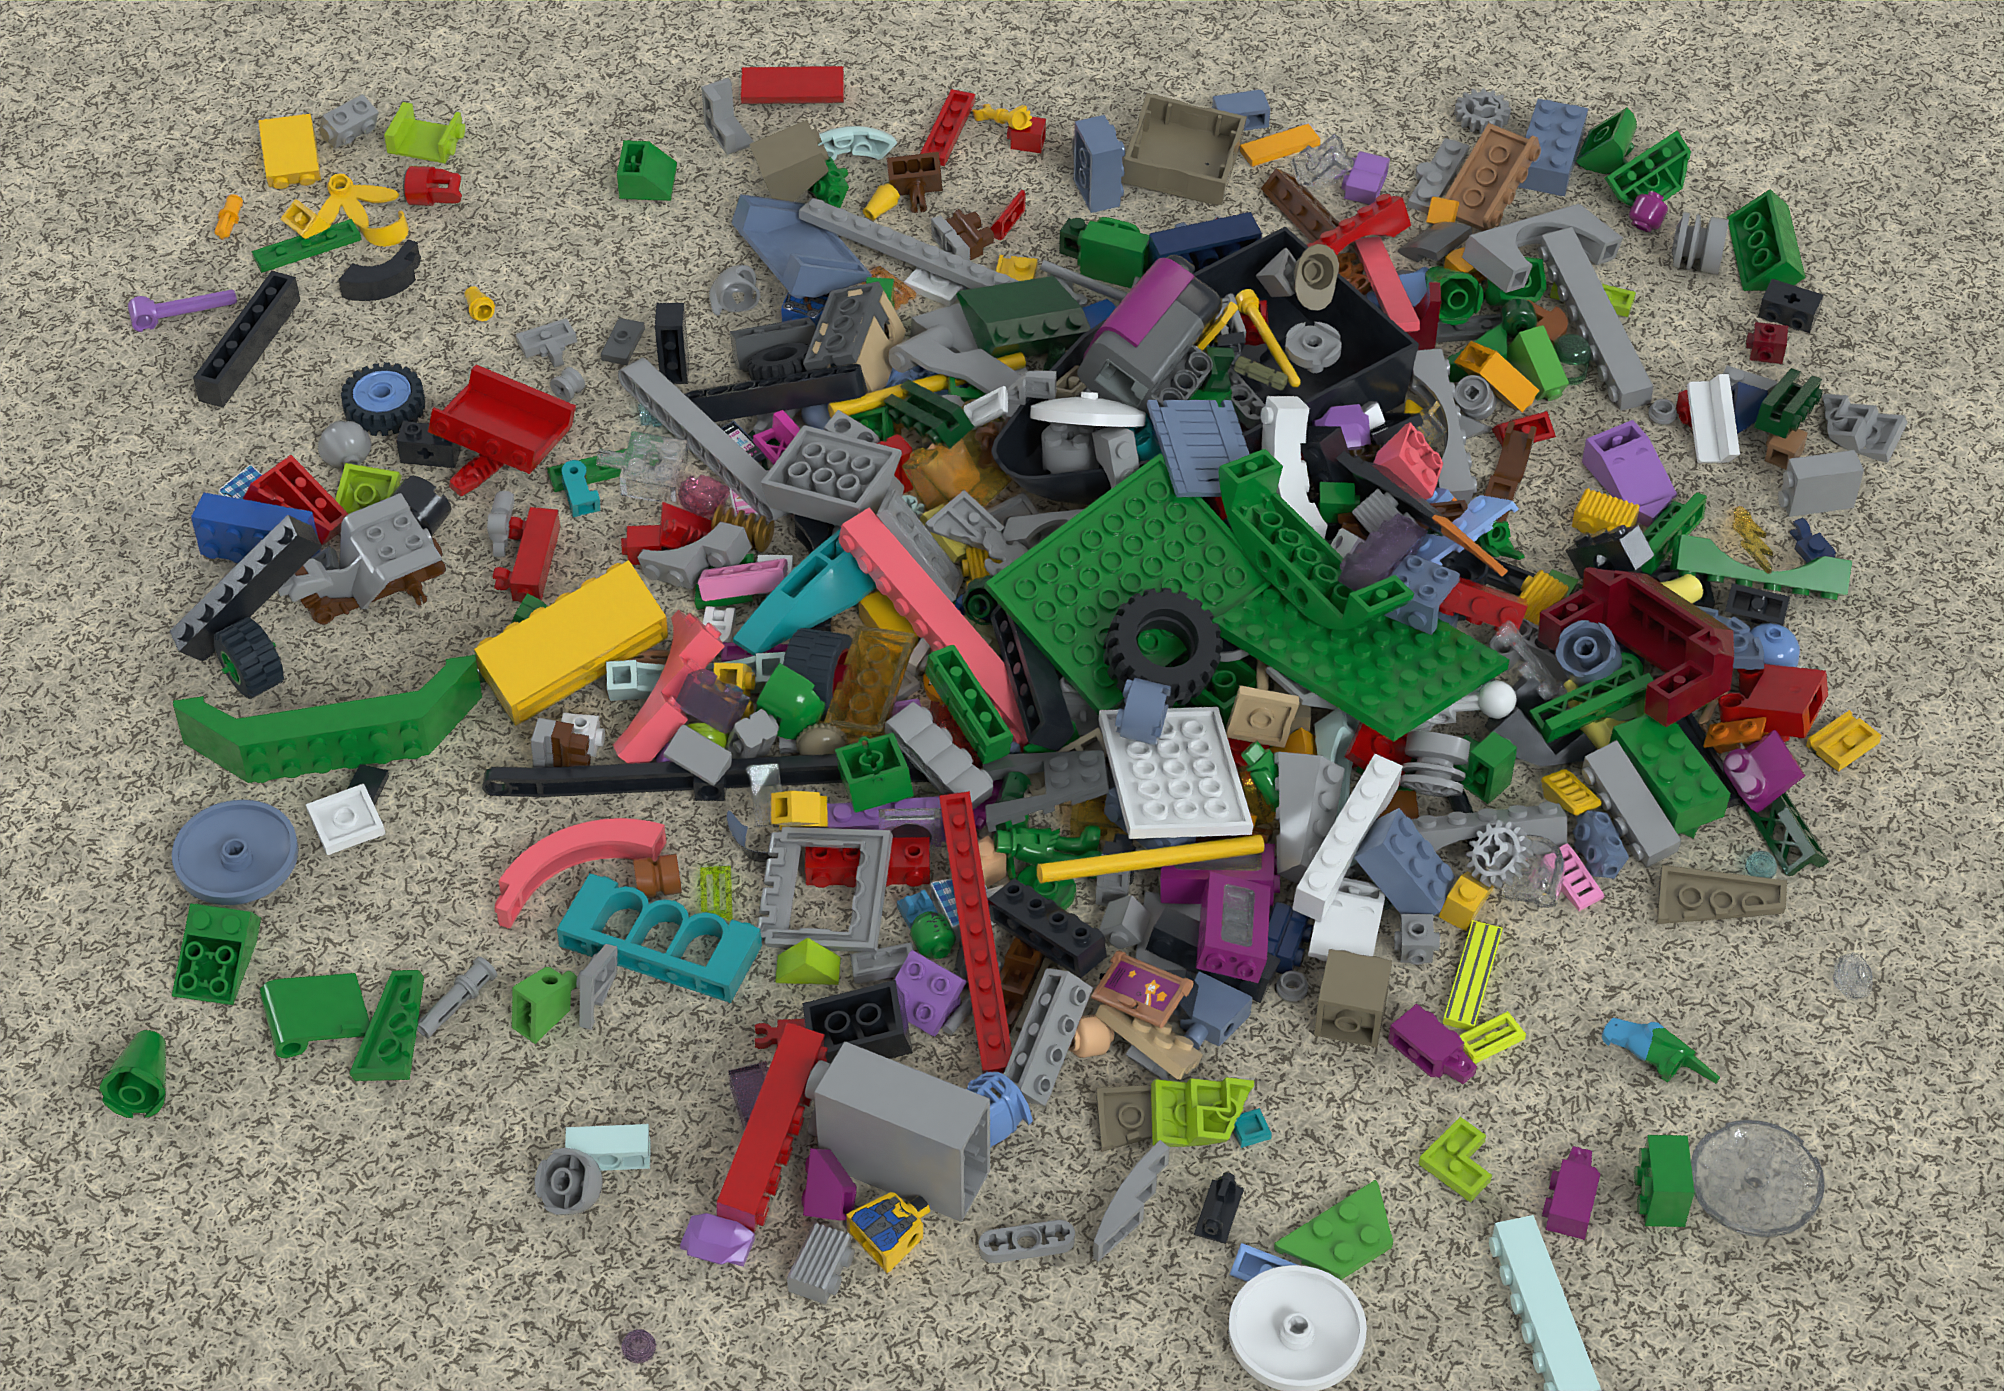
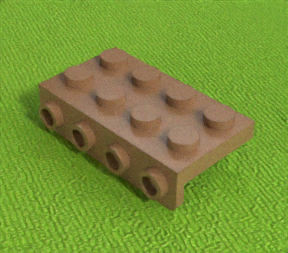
M1487 124L1444 199L1459 202L1456 221L1481 231L1493 229L1500 224L1504 209L1513 202L1517 187L1526 180L1528 168L1532 162L1538 159L1541 153L1538 137L1532 135L1528 139L1493 124Z

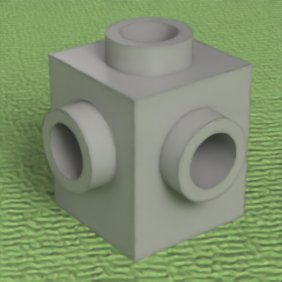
M1401 914L1400 931H1395L1394 949L1400 950L1401 963H1411L1414 965L1432 963L1433 952L1439 951L1440 933L1434 932L1433 914Z

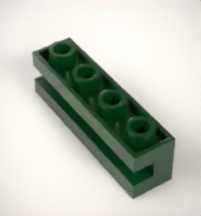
M1790 368L1762 402L1754 428L1785 439L1792 431L1796 432L1800 423H1804L1807 414H1811L1814 406L1818 405L1822 397L1823 389L1819 388L1822 379L1811 376L1803 386L1797 383L1801 371Z
M909 379L900 386L907 396L904 400L893 394L884 400V403L889 408L888 416L897 425L902 423L910 432L915 430L921 438H929L936 446L940 444L951 449L974 428V425L961 406Z

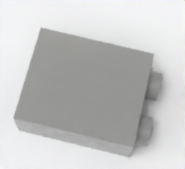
M844 1042L831 1064L823 1060L818 1061L808 1078L805 1096L815 1101V1108L808 1125V1133L818 1138V1148L831 1149L850 1177L886 1192L896 1193L899 1197L908 1201L921 1196L928 1203L930 1210L962 1222L990 1172V1098L848 1042Z

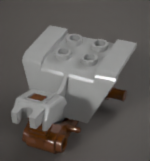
M399 493L355 511L343 519L341 524L340 569L326 571L321 562L311 558L277 591L280 597L289 594L293 602L301 600L313 620L321 625H326L338 615H348L349 611L359 607L361 609H368L371 602L399 591H406L408 595L414 598L417 605H422L421 601L425 604L427 596L422 591L423 585L421 582L444 574L446 566L442 561L443 553L435 538L431 537L427 528L422 530L412 514L410 506L403 495Z

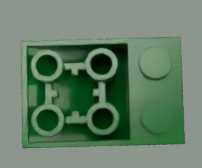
M190 903L172 997L233 1005L257 943L261 917L250 911Z

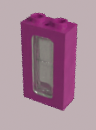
M1264 844V852L1259 854L1161 867V903L1201 904L1202 892L1210 871L1271 886L1270 906H1273L1274 893H1280V875L1277 874L1275 844Z
M1209 872L1201 896L1197 969L1255 983L1259 982L1267 961L1271 886Z

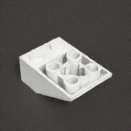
M1343 878L1321 922L1315 920L1308 956L1327 961L1329 949L1346 950L1355 954L1373 956L1385 900V894L1373 883Z

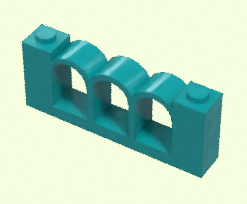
M589 873L557 928L559 947L593 957V955L598 954L605 944L617 946V966L731 1003L762 947L761 929L750 923H742L732 919L728 925L722 917L707 912L694 914L689 917L685 907L674 900L664 899L649 904L648 898L642 891L633 887H619L618 882L613 881L611 878L606 876L600 877ZM623 909H633L640 913L625 940L601 933L609 918L615 912ZM662 922H673L680 926L666 953L641 946L653 926ZM702 935H712L719 938L720 942L706 967L681 959L693 939Z

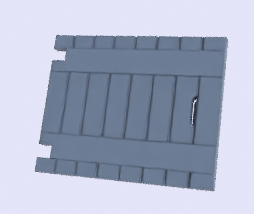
M1157 400L1147 401V408L1160 448L1162 449L1161 451L1176 497H1222L1219 485V467L1250 455L1231 400H1223L1221 402L1222 407H1218L1216 400H1164L1163 407L1160 408Z

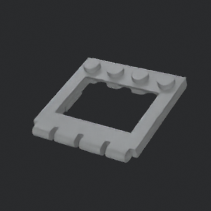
M782 827V832L771 833L768 855L778 857V859H767L764 884L773 886V888L765 887L762 889L759 909L760 914L769 915V917H759L757 922V928L761 929V939L765 941V945L767 947L789 949L804 939L810 938L832 951L877 952L893 838L891 831ZM801 846L860 848L849 932H836L831 929L817 928L789 930Z

